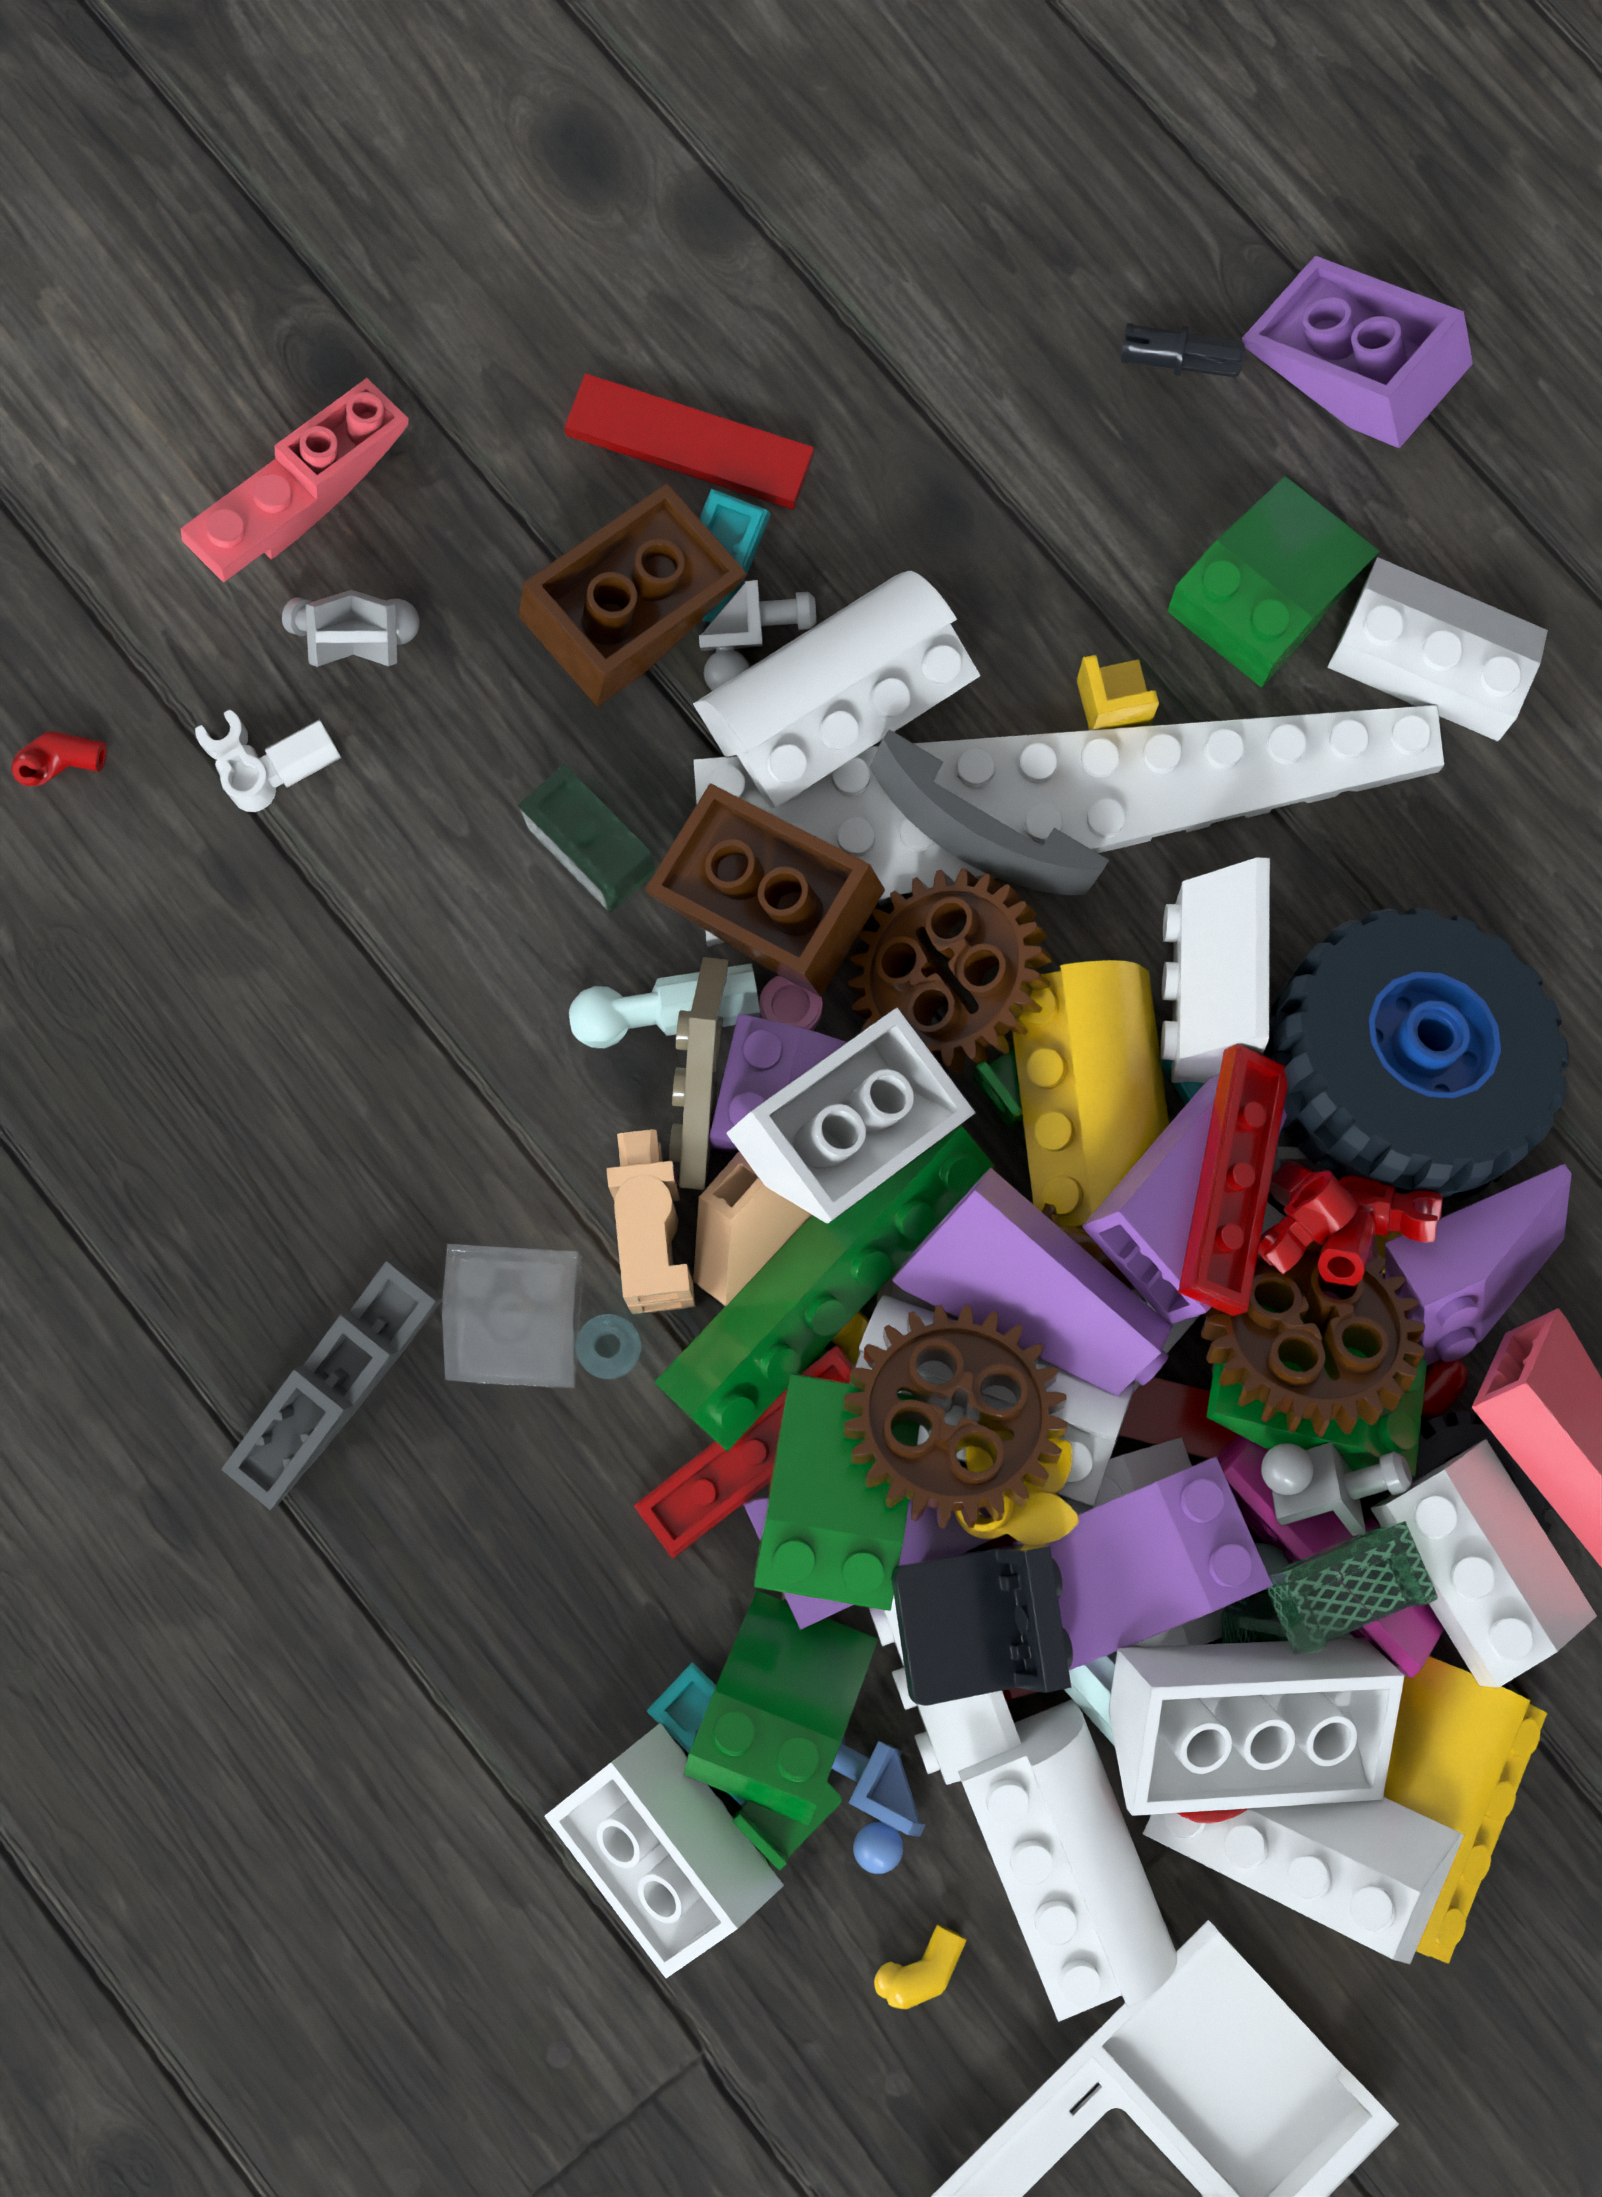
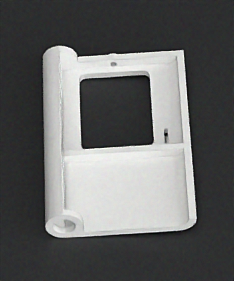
M1207 1920L1176 1951L1177 1965L1169 1980L1158 1991L1142 2002L1130 2008H1127L1124 2003L931 2197H1022L1107 2111L1113 2108L1124 2110L1193 2184L1202 2197H1329L1399 2124L1221 1935L1216 1927ZM1099 2083L1100 2085L1071 2113L1070 2111Z

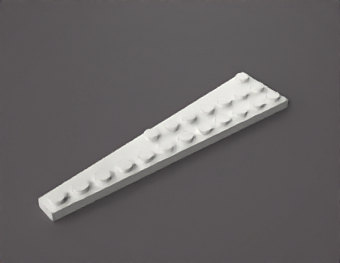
M1437 705L913 743L944 762L933 782L1041 846L1053 828H1056L1097 853L1151 841L1152 837L1181 830L1190 832L1210 827L1211 823L1244 815L1246 818L1269 813L1271 809L1303 801L1306 803L1336 797L1345 791L1358 792L1437 773L1444 766ZM879 746L868 748L785 803L769 809L738 756L694 759L697 803L708 785L712 783L869 863L885 888L883 895L878 901L880 905L892 903L890 893L893 891L898 892L903 897L913 895L912 879L916 877L927 885L928 888H933L937 870L944 871L954 883L962 868L967 869L977 879H980L985 874V872L958 859L923 834L890 800L870 769ZM706 931L707 947L725 943Z

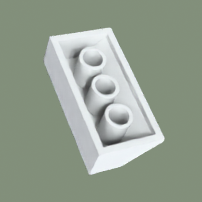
M1366 1638L1304 1640L1297 1650L1295 1647L1299 1641L1118 1648L1108 1712L1126 1808L1134 1816L1383 1800L1405 1675Z
M1383 1797V1800L1249 1808L1231 1819L1216 1823H1196L1181 1817L1177 1813L1151 1814L1143 1832V1835L1391 1959L1410 1964L1464 1837V1834Z

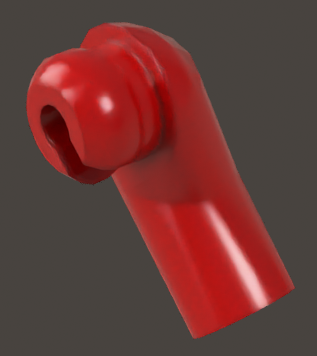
M1462 1358L1451 1362H1444L1441 1359L1427 1366L1428 1373L1425 1376L1421 1419L1443 1415L1467 1387L1468 1369L1462 1364Z

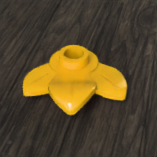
M1007 1430L994 1431L1002 1440L1009 1441L1013 1438L1012 1434ZM1058 1438L1048 1439L1062 1449L1057 1464L1038 1461L1045 1468L1049 1477L1043 1488L1024 1481L1029 1499L1027 1505L1023 1508L1006 1496L1003 1498L1005 1512L1002 1520L996 1521L993 1517L987 1518L978 1508L974 1528H968L961 1511H954L959 1524L966 1532L977 1538L997 1539L1008 1534L1025 1545H1046L1072 1532L1080 1522V1518L1075 1510L1057 1495L1064 1488L1071 1473L1073 1464L1072 1444L1069 1441ZM974 1446L966 1448L968 1471L978 1473L986 1471L993 1466L992 1458L988 1452Z

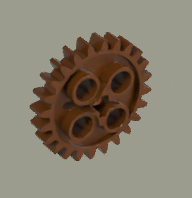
M963 868L957 875L955 883L944 871L937 870L933 888H928L917 877L913 878V896L905 899L896 891L891 892V900L895 909L890 914L874 909L872 914L880 925L877 932L860 931L858 935L870 946L868 953L852 955L850 958L852 963L864 970L863 975L848 981V986L864 996L852 1005L854 1012L864 1019H868L861 1029L863 1031L892 1010L898 1008L940 1066L944 1062L945 1066L956 1074H962L965 1056H968L976 1064L983 1060L987 1063L986 1048L990 1045L1007 1054L1009 1047L1004 1035L1009 1030L1026 1036L1029 1031L1019 1017L1023 1011L1041 1013L1042 1007L1030 996L1032 990L1049 988L1051 983L1036 971V968L1052 962V956L1042 947L1036 946L1048 935L1036 922L1031 923L1037 915L1035 910L1025 901L1019 902L1021 896L1008 884L1000 888L1001 884L987 873L977 881V878L972 873ZM966 919V925L962 932L950 938L951 930L955 924ZM922 931H927L935 948L950 960L948 963L950 970L960 983L970 991L979 1005L976 1013L972 1014L962 993L948 983L950 980L949 974L921 941L920 934ZM916 958L913 970L908 975L900 978L903 966L909 960ZM999 965L997 977L991 983L982 986L984 974L993 966ZM948 1004V1011L944 1019L932 1025V1018L935 1012L943 1005Z
M1312 1241L1306 1247L1300 1260L1284 1274L1280 1273L1274 1265H1268L1258 1254L1248 1312L1232 1316L1211 1307L1204 1313L1208 1317H1206L1201 1331V1337L1213 1341L1206 1357L1208 1363H1227L1219 1379L1220 1385L1227 1386L1240 1382L1244 1386L1238 1404L1242 1407L1256 1399L1265 1403L1262 1410V1421L1268 1422L1280 1411L1287 1414L1289 1432L1294 1433L1299 1427L1302 1418L1311 1419L1317 1436H1323L1330 1420L1335 1419L1343 1432L1349 1434L1358 1420V1415L1372 1426L1376 1424L1383 1407L1393 1411L1397 1407L1404 1393L1403 1391H1409L1418 1373L1415 1369H1417L1425 1352V1348L1418 1345L1425 1330V1323L1410 1320L1419 1304L1417 1299L1397 1297L1405 1282V1278L1403 1276H1395L1384 1279L1380 1275L1386 1262L1383 1256L1366 1264L1362 1280L1355 1286L1325 1282L1318 1268L1323 1245L1314 1244V1241ZM1323 1291L1333 1292L1342 1299L1331 1298L1323 1293ZM1259 1304L1271 1305L1279 1310L1280 1313L1266 1311ZM1346 1348L1357 1349L1365 1354L1367 1358L1354 1356ZM1281 1361L1295 1363L1304 1372L1290 1370Z
M936 1305L933 1323L925 1326L920 1317L912 1311L908 1313V1333L906 1335H902L890 1325L884 1327L883 1339L887 1347L886 1351L871 1344H867L864 1347L863 1358L872 1370L855 1367L851 1370L850 1382L863 1392L845 1394L843 1409L860 1416L844 1423V1437L864 1439L863 1442L851 1451V1461L853 1464L873 1462L874 1465L866 1475L865 1485L868 1488H872L887 1481L891 1485L886 1499V1506L889 1508L898 1504L905 1496L913 1500L911 1520L915 1522L923 1515L927 1507L936 1508L939 1528L945 1529L952 1511H961L968 1528H974L978 1508L984 1506L996 1521H1000L1003 1519L1005 1512L1004 1497L1007 1496L1022 1508L1027 1505L1029 1494L1024 1481L1041 1488L1045 1486L1049 1474L1038 1461L1058 1463L1062 1449L1048 1439L1064 1437L1068 1422L1049 1414L1063 1409L1067 1397L1066 1394L1060 1392H1046V1389L1056 1382L1059 1371L1057 1367L1036 1368L1044 1347L1039 1343L1022 1350L1018 1346L1023 1330L1021 1325L1018 1324L1011 1328L1005 1335L996 1332L998 1324L997 1312L992 1311L981 1326L973 1324V1314L970 1305H964L958 1322H949L942 1305ZM927 1361H940L950 1368L953 1372V1377L945 1383L932 1384L922 1379L917 1369ZM990 1386H1004L1013 1392L1017 1399V1404L1009 1409H995L984 1401L981 1392ZM902 1390L908 1391L917 1400L903 1401L899 1399L897 1394ZM953 1405L961 1406L965 1409L964 1417L958 1421L957 1426L944 1422L945 1414L952 1410ZM901 1422H917L925 1428L929 1438L921 1445L905 1446L895 1439L892 1435V1430ZM1007 1430L1012 1434L1013 1438L1009 1441L1002 1440L994 1431ZM966 1447H979L988 1452L992 1458L993 1466L983 1472H971L961 1466L956 1455Z

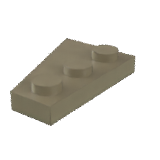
M703 957L691 1011L680 1010L678 1015L676 1049L687 1050L686 1068L676 1067L672 1106L684 1107L683 1124L673 1123L669 1161L680 1162L679 1188L705 1190L712 1151L709 1136L715 1115L718 1078L713 1077V1072L717 1071L722 1039L723 1017L719 1016L724 987L727 982V959Z

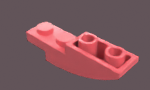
M366 378L274 445L275 459L184 525L181 528L182 542L223 583L263 553L272 560L315 525L368 474L406 429L409 418Z

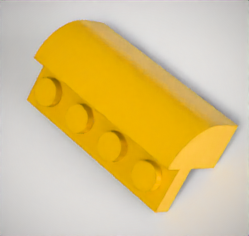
M1102 960L1060 965L1061 971L1041 974L1051 982L1050 987L1042 990H1032L1030 997L1042 1007L1041 1013L1023 1011L1019 1017L1029 1031L1026 1036L1013 1031L1033 1205L1041 1212L1045 1203L1054 1205L1059 1225L1084 1229L1082 1225L1169 1125L1150 974L1148 970L1139 964L1129 961Z
M1432 1657L1427 1658L1422 1669L1414 1677L1404 1676L1383 1797L1464 1834L1416 1949L1421 1954L1449 1964L1456 1944L1464 1934L1466 1919L1480 1883L1488 1873L1491 1855L1506 1817L1514 1807L1516 1792L1530 1756L1538 1746L1540 1731L1547 1712L1530 1704V1700L1502 1686L1499 1688L1480 1686L1472 1673Z

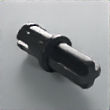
M1127 323L1125 331L1126 340L1123 342L1121 363L1127 364L1130 362L1175 369L1174 375L1181 376V371L1185 370L1234 378L1239 376L1242 370L1245 344L1240 340L1188 333L1189 327L1182 326L1181 332Z

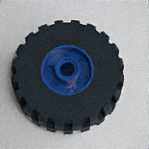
M1409 908L1404 915H1398V911L1395 909L1378 910L1368 913L1361 922L1359 920H1349L1330 932L1323 943H1317L1279 991L1271 1006L1273 1017L1269 1021V1040L1264 1053L1267 1056H1271L1272 1060L1286 1066L1284 1071L1287 1079V1092L1284 1110L1287 1117L1283 1128L1286 1132L1290 1130L1294 1132L1302 1143L1299 1148L1300 1151L1314 1165L1319 1161L1335 1173L1334 1176L1338 1180L1353 1175L1380 1182L1382 1185L1395 1186V1193L1408 1194L1413 1191L1426 1190L1443 1195L1442 1203L1449 1197L1464 1200L1480 1193L1492 1181L1497 1182L1540 1143L1554 1125L1553 1114L1563 1106L1568 1087L1566 1077L1560 1075L1569 1066L1566 1037H1560L1558 1029L1562 1024V1019L1554 999L1548 1000L1541 988L1543 980L1530 963L1525 966L1511 952L1514 947L1498 935L1490 937L1476 929L1478 924L1459 916L1453 915L1451 919L1437 916L1438 911Z

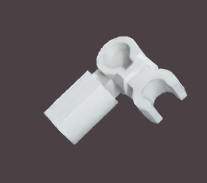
M231 710L224 712L225 718L230 725V732L224 739L213 740L202 725L195 728L196 738L202 748L212 758L217 759L215 766L221 777L222 788L237 807L246 812H257L266 808L275 797L276 787L284 783L286 787H289L341 758L320 719L266 748L265 752L267 754L261 758L258 757L253 747L246 745L248 742V732L237 714Z

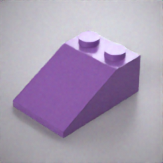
M1314 256L1242 337L1247 350L1349 428L1397 448H1400L1473 364L1464 311L1318 256Z
M738 1013L709 1136L712 1150L736 1155L739 1150L726 1133L756 1107L848 1042L802 1027Z
M1565 1164L1441 1218L1440 1221H1437L1435 1242L1413 1241L1403 1235L1385 1243V1279L1403 1276L1405 1282L1397 1297L1415 1298L1419 1302L1410 1320L1425 1323V1330L1418 1345L1425 1348L1423 1358L1427 1360V1366L1441 1359L1444 1362L1455 1361L1471 1352L1476 1344L1484 1339L1562 1243L1565 1236L1571 1172Z
M1217 1457L1078 1514L1080 1522L1072 1532L1049 1544L1038 1545L1050 1546L1051 1556L1058 1564L1062 1576V1594L1058 1598L1062 1627L1067 1631L1073 1648V1663L1069 1670L1114 1653L1118 1648H1126L1273 1586ZM1018 1540L1013 1542V1544L1025 1545Z

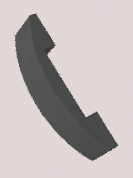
M887 731L873 758L870 769L890 800L923 834L963 862L1003 881L1047 893L1063 895L1087 894L1109 861L1107 858L1056 828H1053L1042 846L933 782L944 762L895 732Z

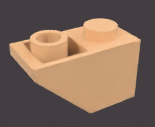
M740 1151L699 1196L693 1281L724 1306L729 1304L740 1290L812 1215L767 1188Z

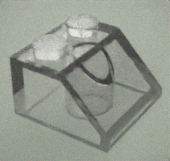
M447 1244L442 1301L445 1380L575 1388L584 1260L578 1251Z

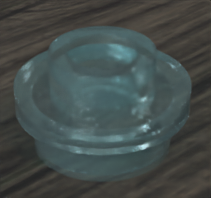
M603 1314L592 1318L582 1327L577 1337L576 1352L581 1365L590 1374L601 1379H616L629 1373L637 1364L641 1354V1340L637 1330L627 1319L614 1314ZM607 1334L615 1335L620 1340V1350L611 1358L599 1356L596 1350L598 1340Z

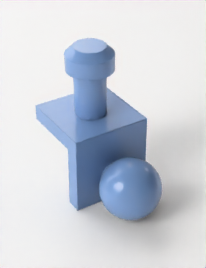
M843 1737L832 1769L858 1782L849 1804L880 1820V1822L865 1825L857 1833L853 1844L854 1856L864 1870L873 1874H884L893 1870L899 1864L903 1855V1841L898 1830L907 1835L920 1837L926 1824L920 1822L900 1758L903 1751L878 1741L871 1758L844 1745L845 1737Z

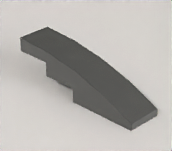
M396 1258L387 1260L351 1310L337 1318L305 1364L291 1372L221 1470L269 1510L274 1509L359 1409L444 1297Z

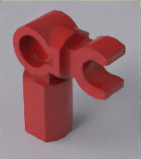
M1287 1160L1272 1175L1269 1188L1274 1200L1285 1207L1283 1211L1287 1216L1280 1223L1270 1227L1261 1234L1258 1254L1268 1265H1274L1280 1273L1284 1274L1300 1260L1306 1247L1312 1241L1321 1244L1329 1235L1344 1227L1358 1210V1201L1330 1171L1317 1173L1298 1162Z
M1353 1175L1343 1177L1339 1181L1358 1201V1210L1344 1227L1324 1240L1318 1261L1319 1273L1325 1282L1355 1286L1362 1280L1374 1234L1388 1236L1389 1231H1397L1413 1241L1435 1242L1437 1221H1440L1443 1195L1426 1190L1413 1191L1408 1194L1395 1193V1186L1382 1185L1380 1182Z

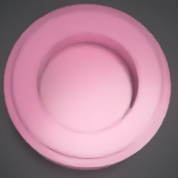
M779 975L770 980L762 990L759 1000L760 1016L762 1019L813 1031L821 1019L822 997Z

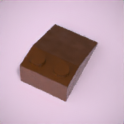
M666 483L523 583L519 618L598 707L647 672L746 579L747 572L670 485Z
M712 783L708 785L645 888V892L768 970L819 997L823 995L885 891L884 886L869 863Z

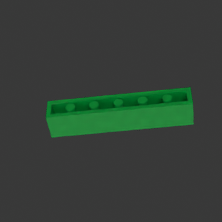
M959 1125L829 1223H825L811 1215L654 1383L728 1452L786 1390L790 1373L800 1374L900 1268L989 1168H993L995 1165L967 1131Z

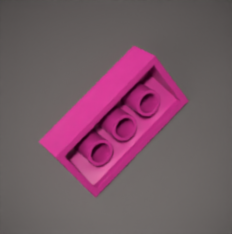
M1238 1434L1215 1457L1219 1461L1246 1525L1264 1544L1276 1546L1284 1551L1282 1553L1293 1568L1303 1569L1308 1560L1315 1558L1317 1561H1312L1306 1570L1317 1571L1322 1565L1324 1568L1321 1572L1330 1573L1333 1577L1327 1586L1337 1588L1340 1584L1348 1592L1339 1591L1333 1600L1344 1602L1348 1594H1350L1351 1598L1347 1603H1359L1362 1606L1353 1617L1364 1618L1367 1613L1370 1615L1368 1619L1362 1622L1351 1620L1346 1626L1349 1633L1354 1638H1366L1402 1674L1410 1678L1414 1677L1422 1669L1441 1636L1444 1627L1409 1570L1392 1553L1395 1548L1381 1525L1373 1518L1368 1517L1364 1521L1366 1532L1352 1536L1332 1510L1281 1526L1276 1519L1272 1490L1264 1482L1261 1473L1262 1460L1269 1450ZM1380 1530L1375 1541L1386 1543V1548L1381 1555L1392 1557V1562L1387 1569L1398 1571L1399 1575L1393 1583L1404 1585L1405 1589L1399 1597L1410 1599V1601L1396 1600L1390 1610L1385 1612L1374 1610L1370 1614V1609H1365L1363 1605L1373 1606L1378 1597L1367 1596L1361 1604L1360 1600L1364 1595H1352L1349 1591L1353 1589L1358 1581L1347 1579L1343 1585L1341 1583L1343 1579L1336 1578L1332 1573L1337 1564L1326 1563L1324 1565L1319 1558L1326 1559L1331 1550L1336 1548L1348 1550L1357 1539L1371 1540L1375 1533ZM1357 1542L1352 1550L1363 1552L1368 1543ZM1372 1544L1367 1553L1377 1554L1383 1545ZM1335 1551L1329 1560L1340 1561L1345 1553ZM1349 1553L1344 1562L1354 1564L1360 1555ZM1363 1556L1358 1564L1369 1566L1374 1557ZM1378 1558L1372 1567L1383 1568L1389 1559ZM1341 1565L1335 1574L1346 1576L1351 1567ZM1355 1568L1350 1576L1360 1578L1366 1569ZM1369 1570L1364 1579L1375 1580L1381 1571ZM1294 1571L1295 1577H1297L1300 1572ZM1384 1572L1378 1581L1390 1582L1394 1573ZM1303 1573L1298 1581L1309 1583L1314 1574ZM1318 1575L1312 1584L1323 1585L1329 1576ZM1361 1582L1356 1591L1367 1592L1372 1583ZM1376 1584L1370 1593L1381 1594L1386 1585ZM1390 1586L1385 1595L1395 1597L1401 1588ZM1309 1587L1308 1589L1313 1597L1320 1590V1588ZM1324 1589L1318 1598L1329 1600L1335 1591ZM1382 1598L1376 1607L1387 1609L1392 1600ZM1319 1602L1323 1607L1326 1604L1325 1602ZM1330 1603L1328 1608L1335 1614L1341 1605ZM1344 1606L1339 1615L1350 1616L1355 1607ZM1338 1618V1620L1344 1625L1347 1619Z

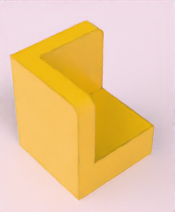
M1096 655L1083 657L1077 677V684L1089 731L1151 725L1159 701L1155 690L1147 691L1139 659L1099 668Z

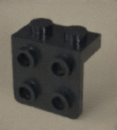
M1013 1544L898 1566L893 1571L891 1580L908 1695L914 1703L929 1706L1012 1688L1045 1693L1072 1688L1069 1668L1073 1663V1648L1067 1631L1062 1627L1058 1598L1062 1594V1576L1058 1564L1051 1556L1050 1546Z

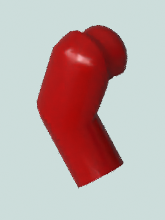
M48 731L16 754L11 764V772L18 783L30 787L48 782L69 766L100 772L105 765L107 745L105 742L57 731Z

